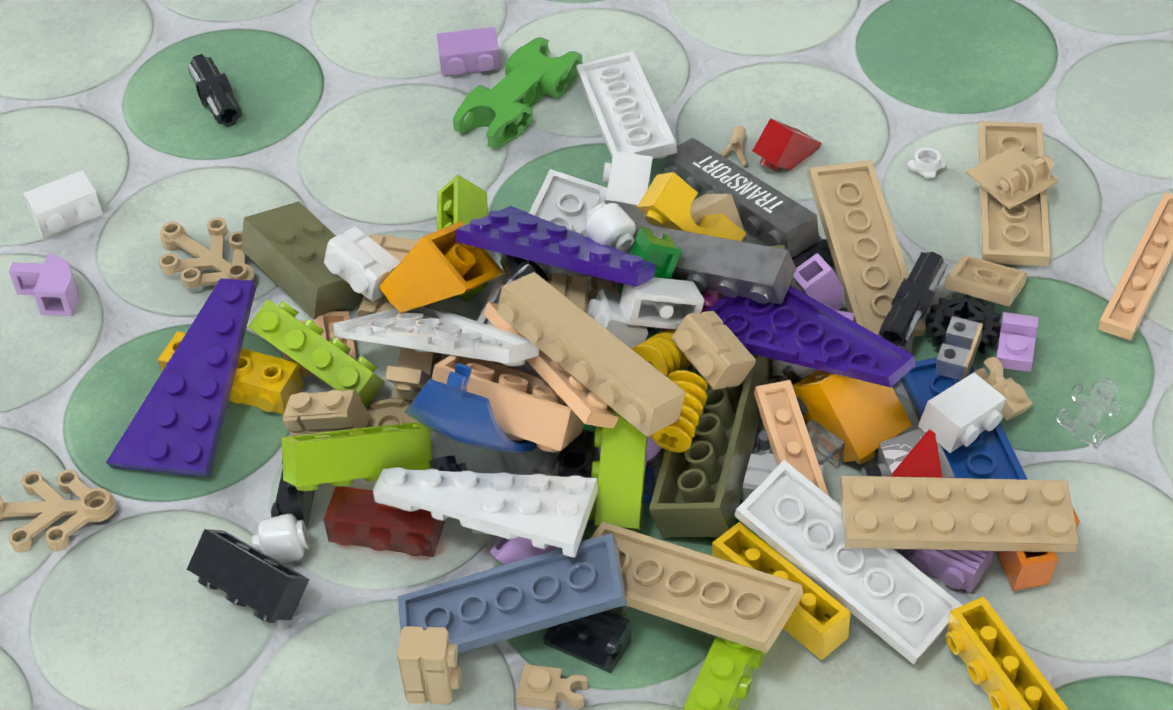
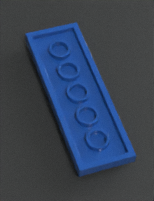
M937 357L916 361V366L901 378V382L919 421L929 400L961 381L935 374ZM971 366L969 375L975 372L973 366ZM1001 423L991 431L984 430L969 446L962 445L951 453L942 447L955 478L1028 480Z

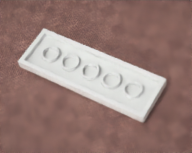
M634 51L576 65L578 77L611 158H613L614 150L651 156L653 159H662L668 155L678 153L676 141Z
M785 460L775 468L735 511L734 516L851 611L855 617L913 665L948 626L950 611L962 606L960 602L894 549L845 548L841 506Z

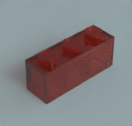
M345 486L335 487L323 519L328 542H334L342 546L354 545L371 548L376 551L388 550L406 553L411 556L422 555L434 557L445 524V520L432 518L431 511L418 509L410 512L375 502L373 490Z

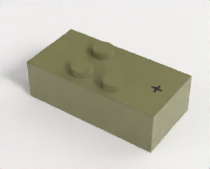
M299 201L244 217L241 250L314 320L331 311H342L359 305L362 302L364 295L355 292L348 282L338 274L331 273L324 264L327 244L336 235Z

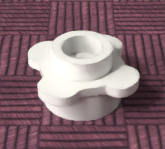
M933 148L919 149L915 153V159L908 162L909 170L917 171L918 174L925 178H934L936 172L946 166L945 159L940 158V153Z

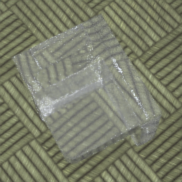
M812 419L806 424V428L818 464L822 465L827 461L835 468L840 467L843 464L845 442Z

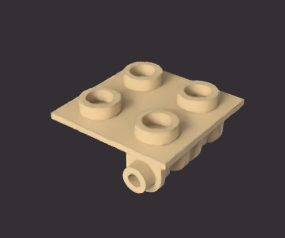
M1016 145L966 171L968 176L1008 209L1059 183V180L1051 174V168L1054 167L1051 157L1039 156L1034 161Z

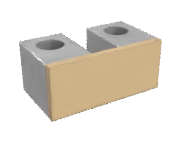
M952 316L946 332V342L942 343L936 360L935 374L962 380L969 375L981 341L982 323Z

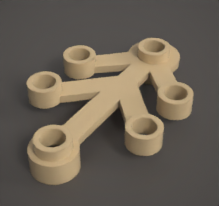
M213 218L207 223L208 233L211 237L210 250L188 237L184 227L179 223L168 222L162 226L160 239L162 246L166 250L176 251L184 249L196 257L178 259L176 254L168 253L159 259L163 274L173 275L177 272H182L181 279L186 289L216 285L220 278L254 281V270L250 265L246 264V253L241 250L243 231H236L229 236L230 247L233 251L232 264L223 259L224 236L228 233L226 221L223 218ZM215 269L218 272L201 274L199 270Z
M64 470L59 473L57 483L62 493H73L79 500H65L44 481L42 474L38 471L26 473L22 477L21 482L27 494L37 495L43 501L3 502L0 496V521L4 517L37 516L25 526L16 528L10 533L9 541L16 552L28 551L34 544V536L62 516L73 515L62 525L51 527L45 533V540L51 550H63L68 546L71 534L89 521L100 522L108 519L116 509V501L111 493L103 488H88L79 479L77 472L74 470ZM25 538L23 541L17 542L19 539Z

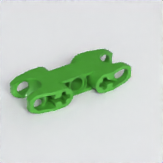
M543 37L535 38L521 46L509 57L505 66L506 76L492 89L478 85L465 97L453 117L454 131L468 133L477 127L486 126L489 127L486 133L488 139L487 146L493 149L505 146L518 138L529 127L533 118L532 107L546 94L554 98H560L570 89L578 76L576 65L583 64L582 54L576 51H569L560 57L550 58L548 57L550 53L548 47L549 40Z

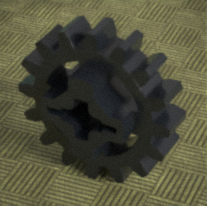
M954 293L950 301L941 297L939 298V304H932L930 306V313L926 315V337L933 338V347H938L945 343L946 332L952 316L982 323V337L977 350L986 354L988 346L995 347L997 338L1000 337V313H993V304L984 306L982 305L983 299L977 298L973 301L970 295L965 294L964 299H959Z

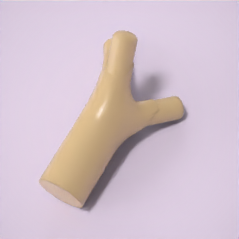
M736 126L729 145L720 155L726 157L731 152H735L742 166L747 167L748 162L743 150L746 130L742 126Z

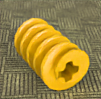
M664 329L632 348L633 351L666 377L670 373L684 370L692 364L672 341V336L676 329Z
M677 370L670 373L667 378L686 392L679 420L650 435V438L663 449L680 453L687 451L691 447V439L695 435V428L699 424V417L702 415L703 406L707 401L705 393L707 382L693 372Z

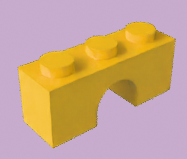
M674 172L656 175L637 206L646 215V221L653 226L735 241H742L746 234L723 213L705 215L700 224L696 225L691 217V205L698 192Z

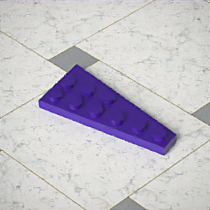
M513 206L499 211H491L488 216L481 219H472L469 224L456 229V242L582 274L635 287L654 278L655 264L611 246L596 243L582 234L569 230L565 226L557 225Z
M220 278L106 461L111 468L210 477L257 288L253 281Z
M791 285L782 304L772 302L762 304L747 297L724 296L707 310L714 311L723 321V324L732 331L751 354L890 388L916 366L914 355Z

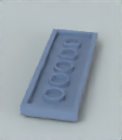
M612 533L580 542L575 558L563 555L562 548L398 596L400 631L404 626L422 627L423 630H426L428 627H446L450 643L457 644L458 654L627 605L617 541Z

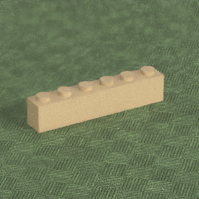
M533 272L502 286L497 315L648 437L679 420L686 392L539 275Z

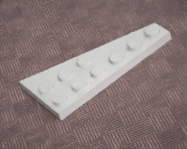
M424 305L401 313L395 308L333 323L334 337L410 348L416 352H436L503 363L505 366H520L525 364L526 359L539 356V348L525 337L430 305Z
M399 467L383 468L373 488L375 502L410 512L424 509L431 511L432 518L442 521L447 516L460 520L463 527L509 540L519 536L531 539L532 545L541 549H546L549 545L562 548L563 555L573 558L576 556L598 492L597 478H583L576 475L560 477L546 476L544 474L516 475L506 472L494 474L475 473L473 471L450 472L436 469L406 470Z

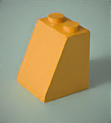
M460 221L423 236L379 288L385 294L389 303L401 313L463 294L500 277L504 271L485 249L456 242V229L465 225Z
M820 370L814 371L792 385L796 397H800L809 412L803 415L804 419L841 463L856 461L857 464H862L877 455L875 450L879 448L881 442L901 435V432L912 426L893 387L890 388Z

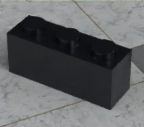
M204 529L186 569L199 577L197 581L201 585L213 590H218L219 588L227 593L225 598L228 601L245 607L247 605L255 610L254 616L268 623H275L276 620H292L310 580L232 534L212 529Z

